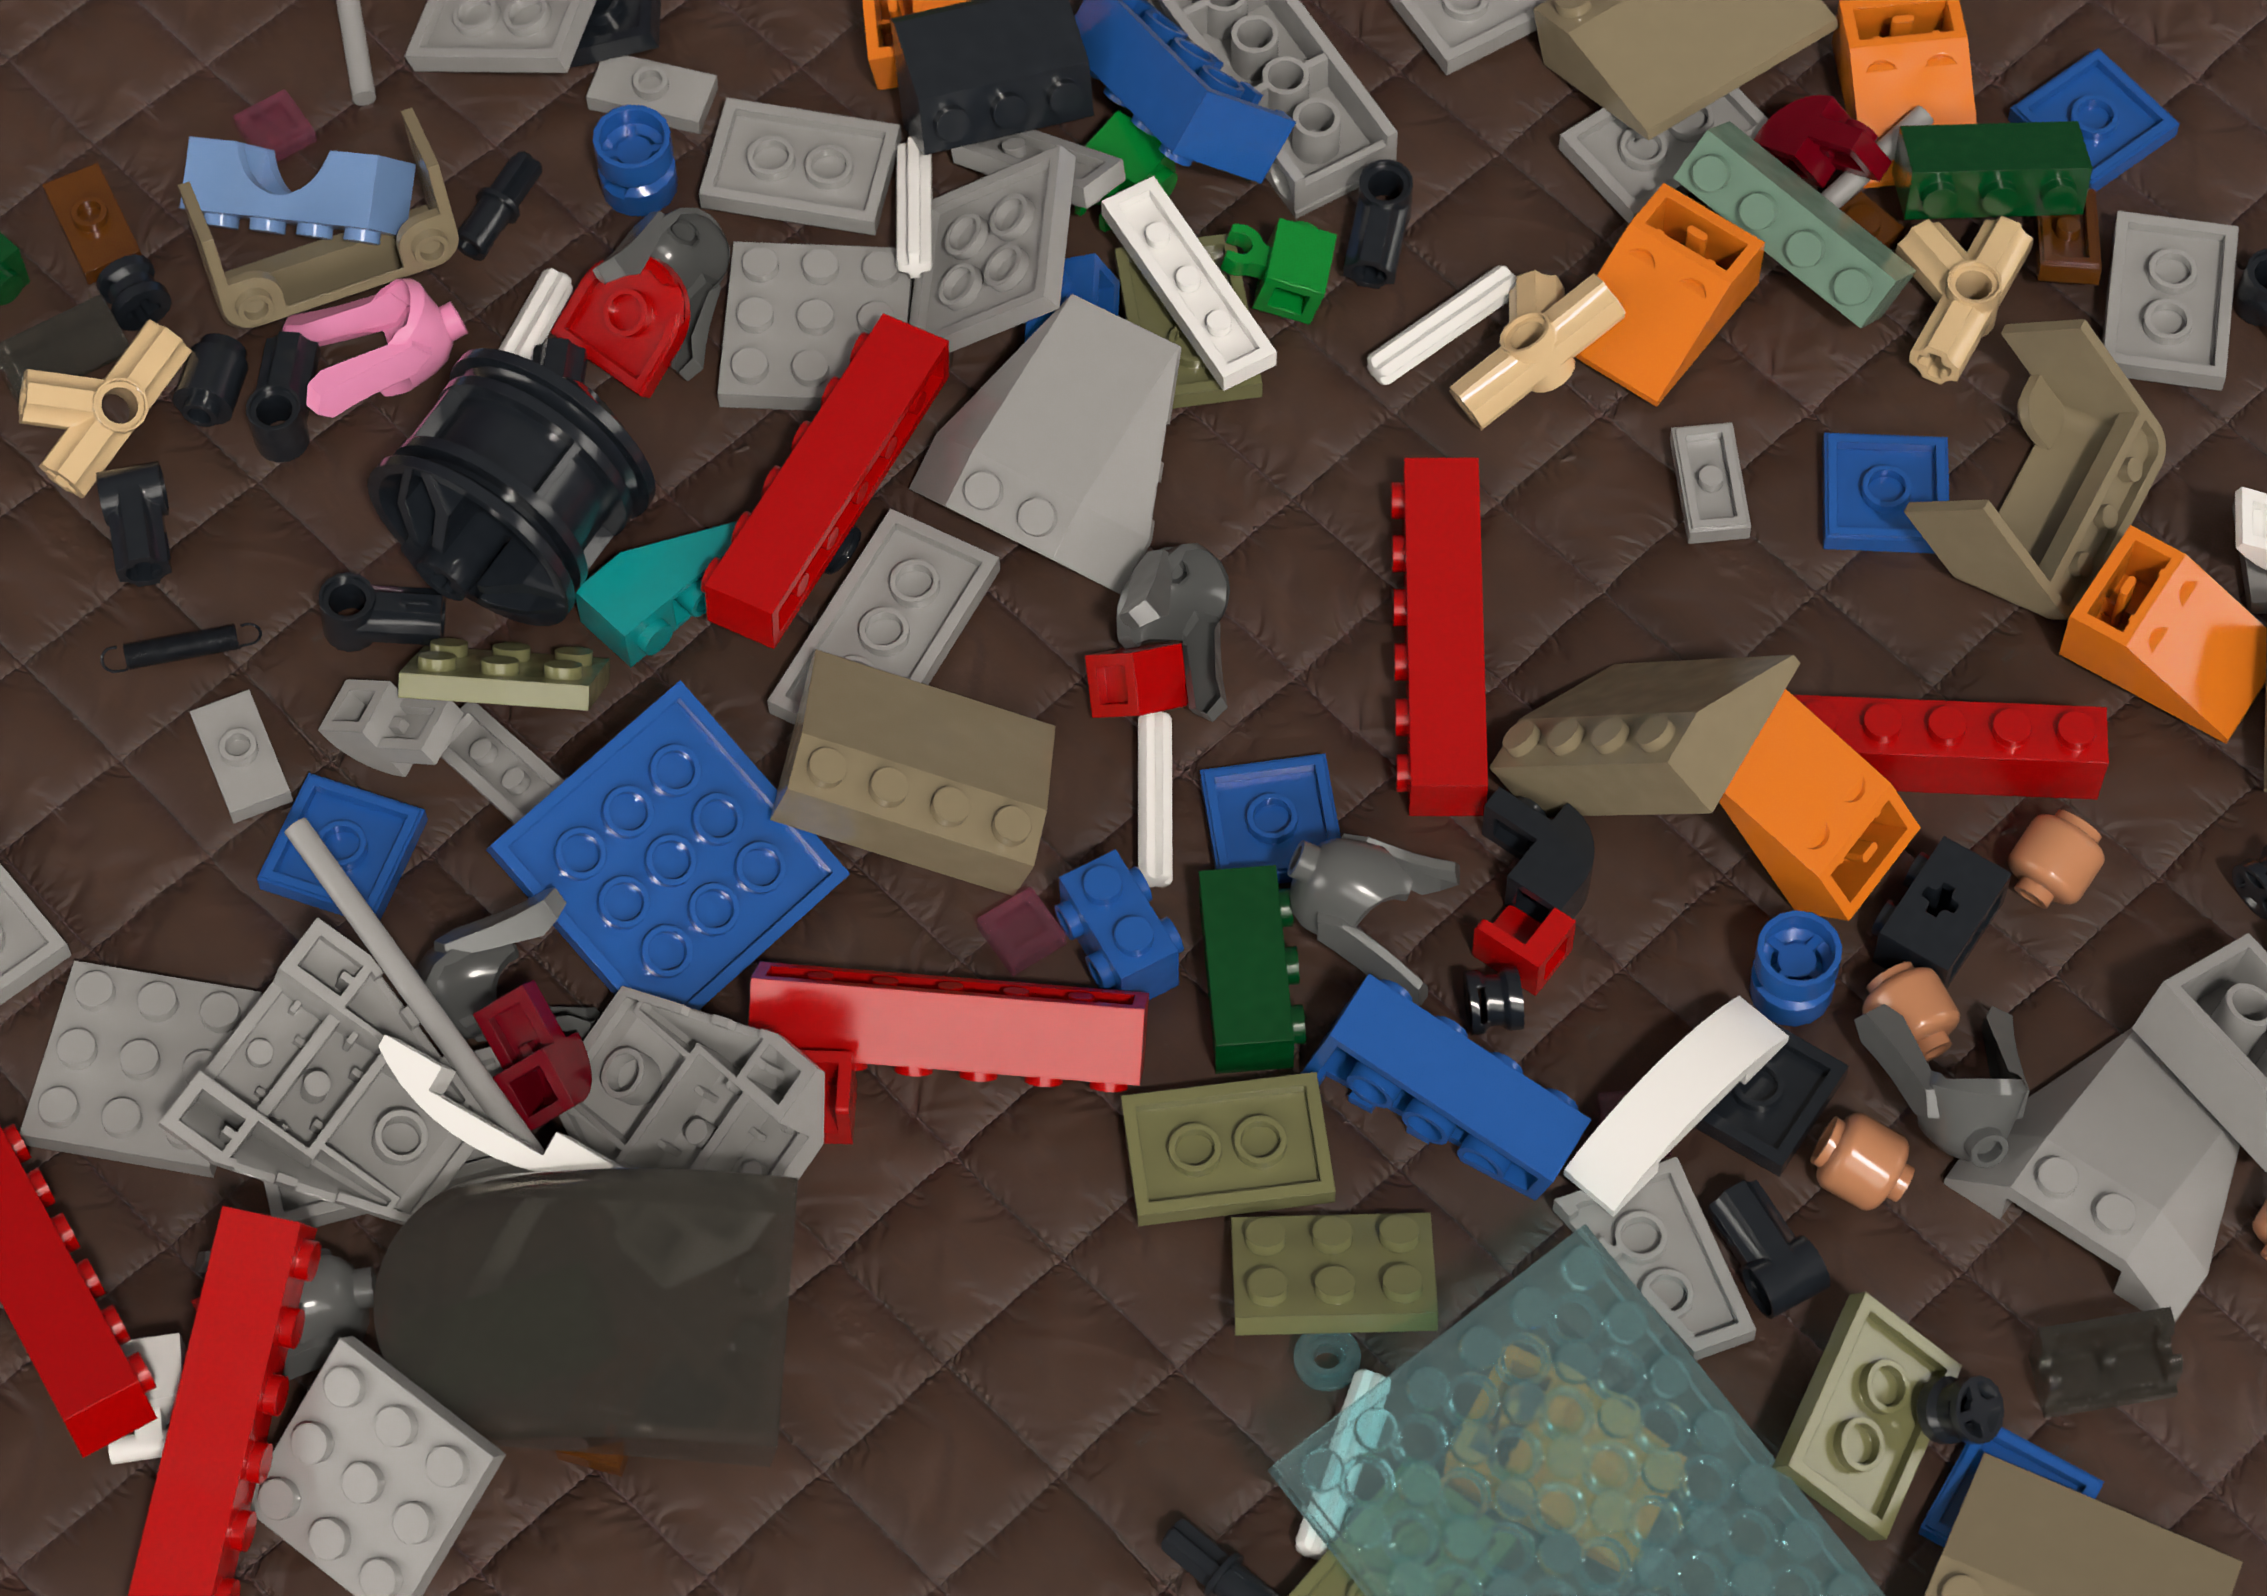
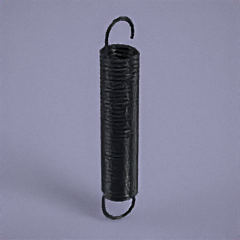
M234 623L232 625L226 624V626L211 627L210 629L192 630V632L173 634V636L167 635L160 638H152L151 640L145 639V641L139 640V642L124 643L123 651L127 665L125 669L111 670L104 664L105 653L111 649H117V646L106 648L101 654L100 661L106 671L120 673L128 671V669H141V667L166 664V662L172 663V661L178 662L188 658H200V656L225 653V651H237L241 647L259 642L262 637V631L259 626L253 623L240 625L241 627L254 626L259 631V637L254 642L239 646Z

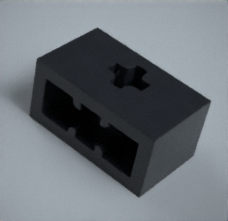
M1943 836L1931 856L1922 851L1912 863L1903 882V885L1909 889L1899 904L1888 900L1877 916L1871 929V933L1878 937L1872 962L1885 969L1904 962H1911L1915 968H1932L1947 989L2003 905L2012 873ZM1936 911L1939 912L1937 917L1934 916Z

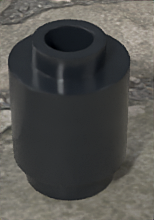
M210 333L204 335L199 343L191 347L190 350L192 352L185 362L173 395V402L183 417L190 423L200 427L224 424L232 418L249 370L246 360L247 351L239 341L224 334Z

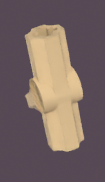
M2003 216L1996 220H1985L1966 252L1940 222L1933 223L1927 219L1912 227L1906 237L1897 244L1896 255L1916 270L1913 277L1937 303L1915 342L1909 357V363L1920 371L1923 378L1940 385L1947 381H1958L1981 338L1988 335L1994 328L1997 310L2032 248L2033 238L2022 229L2021 223Z
M1533 270L1516 276V285L1509 292V323L1504 327L1500 335L1501 347L1449 387L1451 389L1449 391L1470 420L1480 430H1483L1531 391L1545 393L1563 385L1571 377L1575 369L1574 357L1625 318L1624 314L1626 312L1606 284L1594 273L1567 295H1565L1563 284L1556 275H1545L1537 270Z
M148 320L104 379L31 369L25 370L19 397V424L65 430L39 465V468L48 475L49 479L65 491L71 492L80 498L86 496L97 481L96 473L106 469L132 432L144 422L149 409L192 351L185 345L183 339L167 327ZM105 395H117L126 401L130 410L129 419L126 423L112 422L104 415L102 399Z

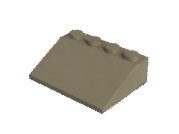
M1546 0L1533 8L1544 65L1648 141L1838 29L1837 18L1822 0Z
M816 649L812 656L770 820L1014 896L1035 865L1047 813L1056 726Z
M1794 655L1613 664L1520 718L1505 734L1502 742L1503 746L1489 768L1516 798L1524 796L1531 799L1543 809L1547 817H1556L1566 803L1574 807L1582 816L1712 814L1795 674L1800 662Z
M1984 1453L1925 1596H2231L2243 1561Z

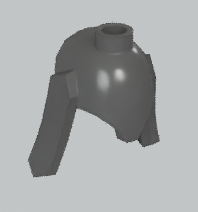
M678 208L667 214L661 211H653L637 223L617 249L592 271L597 279L606 285L610 281L627 275L641 274L650 256L662 260L675 270L682 279L688 293L690 323L685 340L673 361L671 360L669 367L682 378L689 381L704 368L709 328L721 291L720 283L729 266L730 247L725 233L718 222L699 208Z
M1198 543L1181 544L1176 547H1165L1160 550L1149 551L1134 568L1132 575L1122 589L1117 605L1118 640L1125 649L1137 648L1141 643L1183 641L1189 709L1194 714L1213 722L1228 708L1221 663L1219 622L1226 611L1229 600L1230 585L1228 574L1222 562L1208 549Z
M1344 833L1341 838L1321 842L1318 846L1302 840L1292 855L1287 875L1293 878L1289 895L1291 911L1302 927L1316 934L1317 940L1338 953L1366 975L1371 974L1378 980L1386 979L1399 984L1411 995L1412 1002L1421 1007L1428 997V986L1393 954L1367 933L1357 928V926L1380 903L1393 899L1406 901L1411 890L1424 895L1460 885V865L1453 861L1415 854L1366 836Z
M555 887L545 889L502 912L451 930L434 940V947L427 951L420 961L419 969L416 972L465 1040L474 1038L477 1042L487 1041L473 1014L497 1000L496 987L500 973L508 963L519 958V952L515 943L544 936L557 921L566 905V901ZM549 1006L565 1036L567 1037L578 1032L582 1040L586 1038L602 1015L595 1007Z
M1885 1004L1854 1019L1861 1043L1888 1073L1914 1114L1917 1115L1920 1130L1941 1151L1968 1162L1972 1161L1980 1168L1995 1166L2005 1158L2009 1149L2006 1139L2015 1120L2023 1118L2030 1091L2017 1053L2013 1015L1991 1006L1981 1025L1990 1079H1946L1941 1073L1931 1071L1904 1017Z
M321 1248L318 1270L311 1282L305 1281L299 1303V1308L305 1311L303 1333L298 1346L295 1349H288L282 1375L292 1380L322 1368L339 1338L354 1336L361 1342L364 1340L369 1325V1308L380 1305L379 1287L373 1266L355 1269L351 1263L344 1259L332 1256L330 1249ZM211 1251L198 1252L194 1272L203 1278L206 1276Z

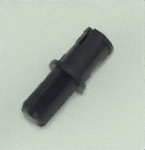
M517 152L516 155L510 158L491 187L480 189L476 195L478 202L475 208L457 231L459 236L457 249L461 253L474 260H484L508 223H516L520 217L519 205L542 174L543 168L539 161L527 152Z
M1180 1519L1165 1534L1160 1545L1163 1552L1205 1586L1203 1593L1205 1596H1280L1242 1564L1244 1561L1243 1555L1239 1552L1231 1555L1189 1519Z

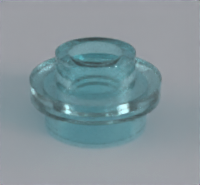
M1350 1333L1303 1334L1295 1345L1293 1363L1298 1377L1306 1385L1319 1391H1335L1352 1382L1354 1373L1360 1368L1361 1353L1357 1341ZM1321 1353H1332L1339 1359V1363L1333 1368L1325 1369L1316 1364L1315 1358Z

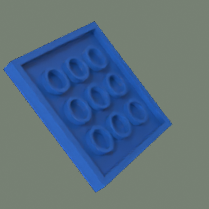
M681 680L486 849L528 898L545 889L554 887L566 901V905L557 921L553 924V927L614 996L621 986H625L683 1004L698 1011L850 875L848 870L816 834L770 820L777 795L776 788Z

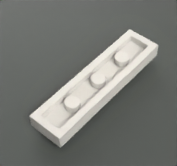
M1154 176L1101 201L1102 216L1223 391L1277 365V351Z

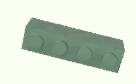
M1730 121L1707 129L1673 176L1675 180L1721 217L1764 241V251L1860 329L1884 315L1916 272L1913 267Z

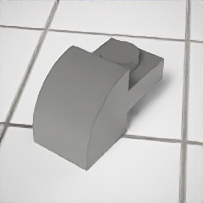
M346 679L318 731L335 747L360 763L387 774L406 777L413 764H437L442 753L449 746L451 736L464 713L453 701L398 698V688L391 681Z

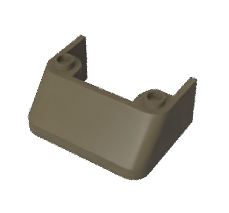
M413 108L403 110L401 114L427 204L409 211V218L400 227L397 236L381 234L380 245L343 240L344 232L333 235L332 240L321 239L224 272L213 237L190 181L178 185L216 304L223 320L228 325L238 329L256 328L393 282L396 279H402L443 264L454 254L458 247L459 236L440 166Z
M2086 319L2006 324L2001 335L2031 374L2019 397L2017 415L2025 432L2035 445L2001 509L1998 512L1989 499L1909 502L1904 513L1956 579L2045 618L2069 620V616L2128 527L2132 525L2159 473L2166 454L2165 435L2160 423Z

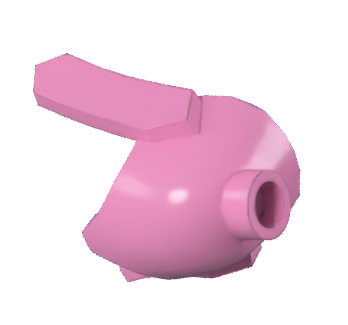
M412 278L396 279L382 288L376 295L326 309L288 316L283 327L284 332L301 333L305 338L318 342L319 347L380 331L384 332L388 345L323 369L308 383L306 405L316 414L331 418L336 417L378 392H381L385 397H390L413 390L436 374L448 361L453 341L468 334L452 302L449 301L438 307L422 285Z

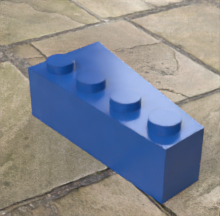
M1084 0L1075 15V20L1089 60L1090 76L1101 80L1106 85L1103 92L1109 99L1128 108L1134 114L1131 122L1136 127L1160 140V152L1172 161L1186 167H1190L1192 162L1196 161L1262 183L1294 128L1296 121L1282 110L1276 109L1274 111L1258 105L1263 97L1258 90L1248 82L1241 81L1239 83L1233 77L1221 71L1224 65L1222 61L1211 52L1186 40L1188 34L1146 0Z
M1368 974L1338 1014L1301 1074L1317 1072L1319 1086L1326 1076L1352 1090L1348 1096V1102L1369 1113H1372L1375 1107L1387 1108L1402 1116V1120L1407 1126L1406 1133L1427 1144L1431 1142L1444 1145L1449 1141L1459 1146L1457 1155L1461 1162L1536 1201L1554 1182L1592 1119L1578 1111V1105L1565 1093L1552 1088L1545 1089L1523 1075L1522 1068L1510 1057L1498 1052L1490 1053L1468 1039L1464 1028L1452 1019L1444 1016H1433L1413 1003L1411 995L1399 984L1386 979L1378 980L1371 974Z

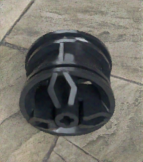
M477 348L464 353L453 366L450 373V382L440 393L437 404L412 436L403 441L393 456L386 457L377 464L369 475L367 487L371 502L382 522L402 545L400 549L411 565L434 590L456 601H461L466 597L498 615L520 623L534 626H552L562 622L572 610L575 604V593L585 582L588 569L612 537L620 534L631 519L640 516L651 504L655 497L656 485L653 472L644 454L624 429L623 424L592 389L576 379L561 377L548 368L517 354L498 349Z

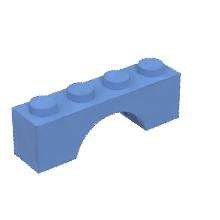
M189 137L183 183L190 181L208 226L239 230L240 219L250 220L249 230L285 235L286 225L291 224L297 225L296 235L332 240L333 230L337 229L344 230L343 240L380 245L381 234L397 236L400 227L409 218L416 164L380 155L330 150L317 175L301 189L291 192L280 175L275 150L237 141ZM181 197L180 208H181V209H185V206H184V203H183V200H182V197Z

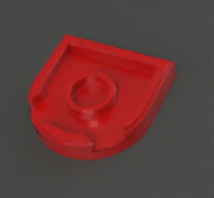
M653 256L649 257L641 274L627 275L604 285L592 271L604 262L602 260L592 266L584 275L550 333L558 338L569 339L573 344L586 348L587 358L639 396L651 398L669 368L671 360L673 361L681 348L688 332L690 301L686 287L672 267Z

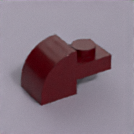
M1812 95L1789 103L1772 115L1754 138L1756 143L1806 183L1824 188L1835 169L1880 182L1892 163L1876 144L1878 140L1877 134L1867 125L1852 119L1835 98L1829 95Z
M535 980L519 986L473 1014L504 1070L494 1076L493 1079L531 1132L580 1104L588 1097L592 1085V1072L584 1043L578 1032L567 1037L565 1036Z

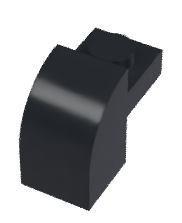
M1499 787L1484 806L1482 835L1520 859L1507 876L1504 905L1506 907L1510 905L1515 906L1541 924L1554 907L1574 919L1587 900L1592 877L1595 846L1592 832L1587 822L1568 803L1552 821L1547 818L1543 809L1531 799L1524 796L1516 798Z

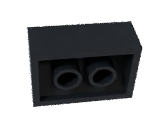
M970 0L890 18L903 128L924 155L1094 116L1089 60L1069 0Z

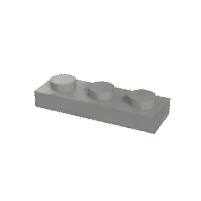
M1037 130L951 149L955 164L988 176L1061 145L1076 157L1071 204L1086 209L1098 203L1103 196L1126 180L1123 159Z
M466 702L460 708L464 714L451 736L449 746L442 753L441 758L515 824L563 783L564 780L479 704Z

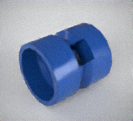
M625 105L612 109L601 117L594 128L593 146L598 165L600 186L605 201L615 211L627 216H647L650 212L660 211L670 204L677 193L678 185L671 131L667 121L656 110L644 105Z
M1798 910L1785 912L1768 921L1759 934L1750 976L1749 993L1753 1005L1758 1011L1778 1025L1796 1027L1810 1024L1825 1013L1832 1001L1835 980L1841 963L1842 944L1838 932L1826 919L1812 912Z

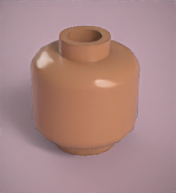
M2059 809L2055 815H2037L2030 822L2007 859L2011 872L2019 880L2014 887L2015 891L2027 901L2043 909H2047L2051 902L2068 906L2078 902L2105 861L2104 853L2098 844L2102 838L2100 833L2080 817L2065 810Z
M1911 962L1900 963L1882 972L1867 985L1866 989L1869 995L1863 1003L1862 1013L1865 1014L1885 1004L1901 1014L1927 1062L1940 1056L1952 1046L1948 1036L1955 1030L1960 1021V1011L1941 979L1932 968H1915Z
M1862 1112L1853 1113L1844 1120L1834 1117L1821 1134L1810 1159L1811 1163L1817 1166L1816 1177L1819 1185L1824 1190L1863 1211L1877 1208L1886 1198L1897 1202L1908 1188L1915 1172V1168L1906 1163L1909 1155V1144L1906 1137Z

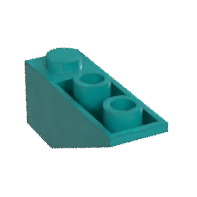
M737 521L620 552L587 579L575 593L580 622L630 668L644 656L658 653L667 645L673 632L692 616L699 617L707 612L705 593L701 591V582L710 562L715 557L722 559L732 544V534Z

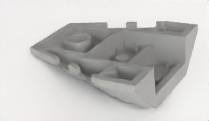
M1071 294L1060 308L1031 335L937 432L909 489L1121 594L1125 583L1132 575L1134 568L1145 556L1153 538L1155 521L1152 520L1157 485L1161 483L1164 463L1161 459L1166 427L1170 425L1182 347Z
M318 917L279 966L274 980L204 1072L199 1070L158 1125L215 1166L413 1229L419 1226L475 1150L474 1147L453 1135L435 1121L414 1101L389 1068L378 1046L384 1035H388L404 1041L453 1069L445 1056L441 1057L419 1027V1020L409 1006L404 1007L382 977L384 972L372 956ZM455 1073L443 1095L490 1121L460 1077Z
M621 986L583 1041L592 1072L590 1093L583 1102L559 1115L568 1136L626 1168L620 1180L597 1181L593 1188L600 1202L609 1206L621 1230L617 1237L623 1250L662 1287L673 1290L747 1253L824 1144L825 1071L789 1040L777 1033L750 1027L716 1014L711 1015L677 1002Z
M2130 1028L2028 1097L2023 1118L2015 1120L2006 1139L2009 1149L2007 1155L2000 1163L1989 1168H1980L1972 1161L1968 1162L1959 1159L1946 1176L1944 1184L1999 1220L2013 1202L2121 1271L2113 1293L2171 1329L2208 1275L2240 1144L2138 1034Z

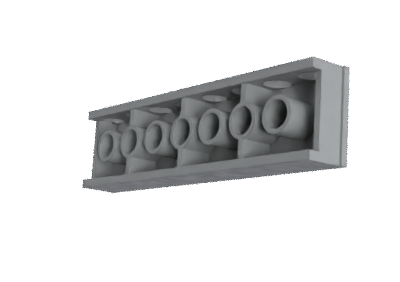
M1146 0L1188 34L1186 40L1211 52L1222 61L1224 65L1221 71L1230 75L1239 83L1241 81L1248 82L1263 95L1258 105L1274 111L1276 109L1282 110L1296 121L1294 128L1265 176L1295 219L1359 188L1360 175L1363 169L1370 163L1380 159L1396 161L1397 130L1300 0Z

